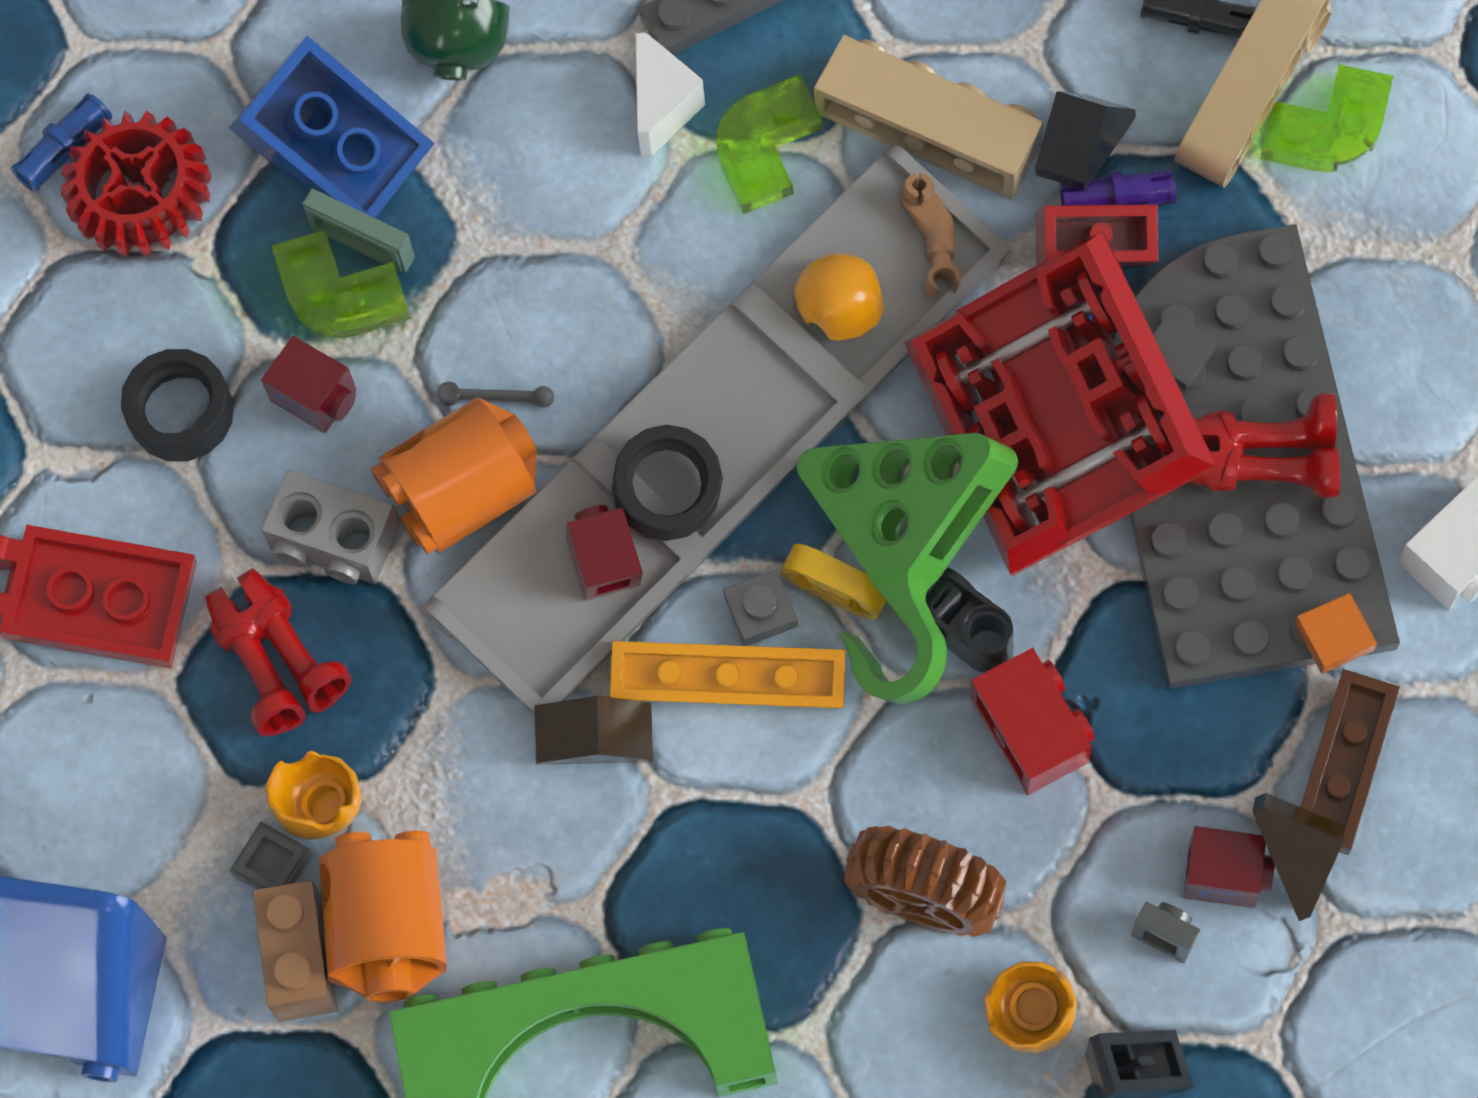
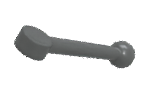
M448 381L442 383L437 391L441 403L446 406H454L460 400H473L476 397L485 401L534 402L541 408L549 407L554 401V392L547 386H539L534 391L459 389L457 384Z

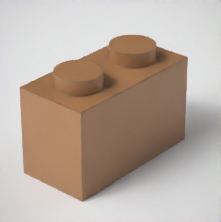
M309 880L253 890L267 1007L279 1022L338 1012L335 985L328 981L322 895L314 882Z

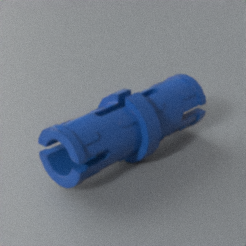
M86 93L83 99L57 124H48L42 130L43 138L25 156L11 166L12 173L27 189L37 193L41 186L67 161L73 162L69 155L70 146L82 147L85 144L83 138L84 130L95 134L102 128L103 118L109 121L113 118L111 112L96 96Z

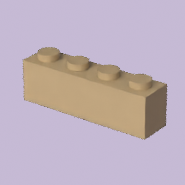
M843 35L814 87L816 114L889 146L892 144L898 145L918 159L1012 200L1041 147L1043 121L1037 119L1027 108L1017 104H1009L1007 106L987 97L981 89L970 83L960 82L957 84L938 76L932 68L919 61L906 62L888 54L882 46L871 40L861 39L858 41Z

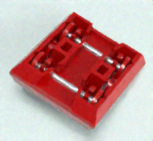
M1102 231L1047 262L1043 261L959 308L955 314L904 342L946 436L980 433L1012 448L1017 455L1018 465L1016 473L1013 474L1017 484L1011 477L983 516L1011 576L1022 572L1217 468L1212 454ZM1094 314L1098 324L1091 321L1088 316ZM1118 331L1123 343L1115 346L1111 335ZM957 354H958V356H959L961 362H962L964 365L967 366L966 368H964V367L962 366V364L960 363V361H959L958 358L956 357ZM991 371L995 382L985 377L984 374ZM975 388L978 390L983 401L980 404ZM974 410L979 419V422L975 423L972 417V411ZM1153 438L1158 449L1150 445L1147 441ZM1032 512L1036 515L1038 519V525H1036Z

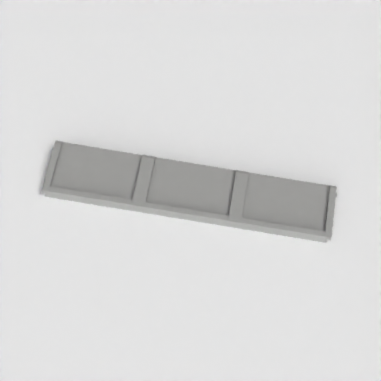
M892 144L421 607L422 612L430 620L433 628H438L449 638L454 637L533 714L535 705L565 701L612 654V641H625L797 468L800 456L808 449L817 448L909 356L904 342L946 319L1003 262L1012 248L907 151L898 145ZM920 172L931 178L934 191L953 217L955 257L951 260V264L958 267L962 276L957 293H954L950 283L942 278L933 280L939 288L937 298H931L925 293L924 284L928 272L932 268V262L927 259L926 236L904 209L899 197V191L905 179L913 173L916 174L917 179H919ZM828 253L855 255L864 259L875 270L885 310L878 324L860 337L840 341L830 340L817 324L811 322L807 325L797 309L794 285L805 267ZM666 424L688 428L706 439L719 458L723 475L717 508L706 525L688 537L669 541L645 537L629 527L643 571L640 586L585 601L566 540L567 522L575 521L574 515L589 507L607 505L609 511L616 509L611 487L616 458L627 441L647 428ZM668 450L654 452L641 460L634 471L632 482L635 495L645 508L653 513L667 516L682 513L691 507L699 496L701 487L699 471L693 462L679 452Z

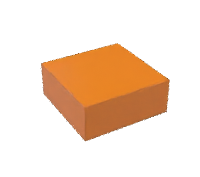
M1350 593L1298 615L1295 621V625L1321 674L1373 652L1377 645Z

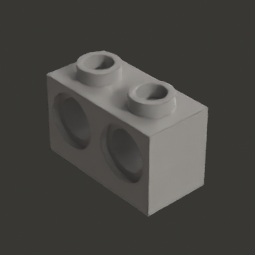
M287 469L261 531L270 549L273 550L272 554L285 563L303 567L305 562L324 567L326 574L343 583L355 585L358 579L376 585L401 523L393 504ZM304 515L316 517L314 524L309 529L301 532L290 530L292 523L297 518ZM365 533L369 535L368 541L358 549L350 550L342 547L344 541L352 534Z

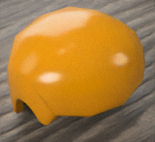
M841 253L823 255L805 267L794 285L797 309L807 325L811 322L817 324L830 340L840 341L862 336L878 324L885 310L875 270L864 259L855 255Z
M308 751L301 760L291 764L279 761L274 766L265 785L267 803L272 814L287 832L304 840H318L340 832L352 823L354 817L359 812L362 802L359 780L356 773L341 758L324 754L319 755L314 751Z
M1020 961L1001 971L984 998L989 1025L988 1029L994 1037L1016 1052L1042 1053L1060 1045L1071 1032L1076 1019L1077 1002L1071 983L1064 973L1045 962Z

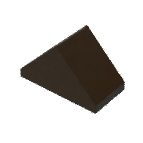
M597 695L534 706L536 765L653 762L652 711L650 702Z
M1271 794L1259 795L1255 797L1252 813L1298 920L1302 921L1310 918L1344 842L1346 826Z

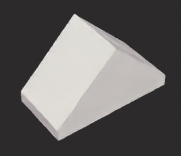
M636 33L637 132L641 157L653 156L705 106L703 79L649 34Z

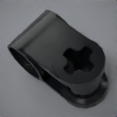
M947 567L937 582L926 592L925 602L945 638L946 648L966 662L971 668L985 673L1010 660L1013 656L1014 626L1011 617L1004 609L977 591L962 575ZM986 630L994 631L1002 637L1001 642L992 647H982L972 639L979 632Z

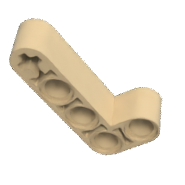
M1331 0L1260 1L1177 150L1174 159L1175 163L1225 188L1238 169L1304 51L1310 53L1321 37L1332 13Z

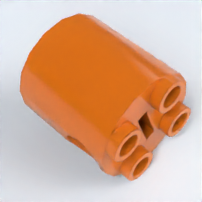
M479 397L474 398L407 439L402 444L378 457L380 463L370 469L384 494L388 498L392 497L397 506L403 504L407 512L399 516V519L413 542L417 546L420 544L427 555L434 550L437 554L441 553L537 493L535 488L537 448L526 428L515 414Z
M406 831L395 835L394 839L372 840L371 834L366 832L341 834L335 838L336 849L328 851L319 858L328 981L336 986L353 990L369 1002L388 1003L408 999L444 973L447 968L437 850L431 846L430 834L426 831Z

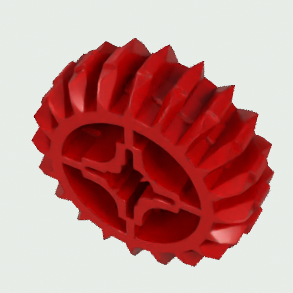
M146 110L140 121L134 122L132 115L124 111L121 124L113 126L112 122L103 118L101 124L103 131L96 135L93 132L84 130L83 138L87 146H70L69 155L74 163L62 165V175L67 183L61 185V195L64 201L68 203L66 205V212L70 220L78 224L77 227L84 238H87V240L94 238L98 247L104 251H107L115 244L118 253L127 257L132 247L137 245L141 254L148 257L151 251V244L158 241L163 248L170 250L171 240L169 236L176 232L188 238L190 230L186 221H202L203 212L199 204L210 202V191L206 184L211 182V172L208 165L204 164L206 156L202 147L194 143L192 134L185 127L178 130L175 122L168 116L157 123L154 115ZM177 168L174 186L164 199L161 194L162 189L170 181L169 174ZM109 169L111 172L110 179L101 187L103 193L96 199L99 182ZM125 177L130 180L129 185L127 184ZM139 181L141 183V185L138 184L136 186H132L131 182L134 184ZM144 183H145V185H146L148 191L145 190V189L142 187Z

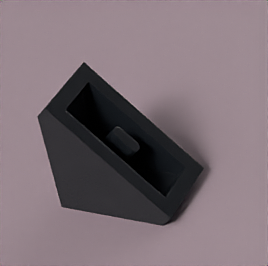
M1057 91L1035 165L1036 175L1085 191L1135 120L1136 110L1086 94Z
M1176 1029L1099 1033L1089 1037L1085 1058L1097 1098H1160L1193 1088Z

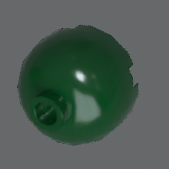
M402 0L401 36L407 52L417 62L434 67V78L465 81L467 79V71L485 68L498 57L507 36L510 6L495 0H477V3L467 0Z

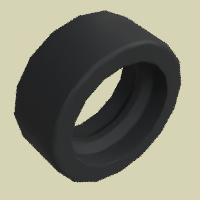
M165 349L147 356L131 370L122 387L121 410L134 439L148 454L165 461H190L207 455L224 440L232 424L234 402L221 371L206 356L192 350ZM176 378H193L200 381L207 388L210 396V407L205 417L193 428L179 433H162L155 430L148 422L145 414V404L151 393L161 384Z
M666 424L647 428L627 441L616 458L611 489L616 509L623 507L629 527L645 537L669 541L688 537L706 525L717 508L723 475L719 458L706 439L688 428ZM664 450L679 452L689 458L698 469L701 480L700 493L694 504L682 513L669 516L656 514L645 508L636 497L632 483L634 471L641 460L654 452Z

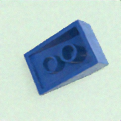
M306 36L293 48L228 127L268 162L310 191L313 188L374 218L435 144L309 36Z

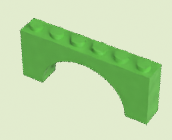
M729 928L714 929L699 934L696 937L697 943L675 948L670 941L656 942L639 948V956L615 961L614 955H598L579 962L580 969L556 974L555 968H540L522 974L520 976L521 982L498 987L495 981H483L463 987L462 995L439 1000L436 994H425L409 998L403 1002L402 1009L389 1011L405 1098H487L502 1068L524 1045L542 1033L561 1024L595 1016H620L639 1019L655 1024L679 1037L701 1058L710 1072L719 1097L778 1084L745 933L741 932L732 935Z

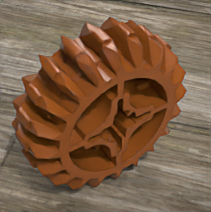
M889 825L884 827H868L866 830L859 832L855 844L852 843L846 859L844 882L857 897L865 899L869 905L881 908L886 914H893L905 921L938 930L943 934L950 932L960 937L965 935L975 937L991 931L995 919L998 920L1004 904L1006 880L994 866L987 864L982 857L973 856L968 853L965 848H958L949 844L947 840H938L926 833L922 835L912 832L907 828L898 830Z

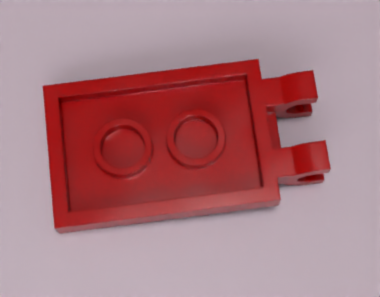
M26 524L23 540L0 535V570H10L4 593L0 592V634L3 639L172 669L197 564L195 554Z

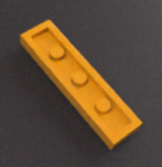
M612 641L610 697L639 701L844 708L846 650Z

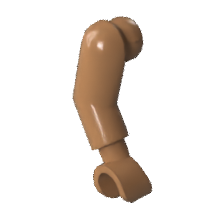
M921 172L919 179H917L915 173L910 174L899 191V197L904 209L926 236L927 259L932 262V268L929 270L924 284L925 293L931 298H937L939 288L933 281L937 278L946 279L953 288L954 293H957L962 276L958 267L951 264V260L955 257L953 217L934 191L931 178Z

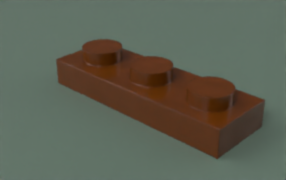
M1345 669L1342 670L1300 807L1346 826L1344 842L1339 853L1349 856L1400 686Z

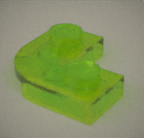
M1339 64L1328 112L1275 101L1271 109L1260 159L1313 171L1336 172L1338 165L1352 162L1369 150L1372 152L1383 125L1393 75Z
M801 74L741 98L727 110L720 121L716 139L718 159L742 214L793 195V184L776 147L822 129V118Z
M325 230L272 246L290 306L298 320L313 332L332 338H347L411 319L393 262L340 278Z

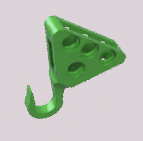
M980 433L818 447L808 449L800 456L797 464L798 475L861 563L871 583L891 605L916 640L917 655L913 667L901 679L890 682L883 674L881 664L858 636L846 632L840 633L852 661L855 679L870 695L898 704L912 703L929 694L941 679L947 659L946 642L925 602L926 592L940 578L1016 471L1018 458L1012 448ZM961 459V466L958 472L953 476L954 467L956 463ZM910 463L909 472L902 480L903 472ZM859 469L858 477L856 481L853 483V477L856 471ZM907 520L906 531L900 537L901 528Z

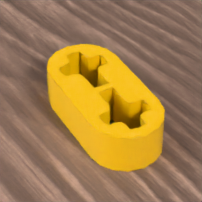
M794 544L780 569L781 575L796 587L864 619L876 620L887 601L871 583L867 573L807 545Z

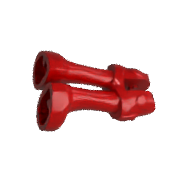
M1320 393L1311 400L1308 411L1303 417L1286 422L1235 420L1234 414L1228 411L1208 412L1202 418L1194 419L1217 468L1188 482L1189 484L1205 486L1212 491H1233L1236 489L1238 481H1278L1306 486L1323 499L1339 497L1340 458L1339 450L1335 448L1337 436L1335 393ZM1291 448L1313 451L1307 456L1300 457L1244 455V450Z
M251 568L236 577L244 590V597L248 606L252 605L250 608L240 612L239 607L228 598L222 587L206 595L205 600L212 620L210 632L214 636L216 643L224 651L237 654L259 693L260 700L250 712V723L259 735L269 737L291 731L304 723L306 714L294 694L287 689L262 645L263 640L268 639L277 650L298 683L299 690L306 703L314 713H321L336 703L348 690L352 679L344 664L338 661L317 663L303 646L288 620L292 614V607L288 597L281 588L272 586L259 572Z

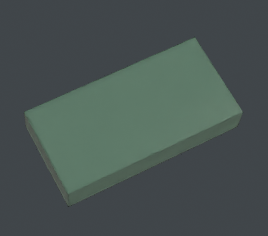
M313 188L304 200V211L313 231L401 273H406L414 261L415 254L407 233Z

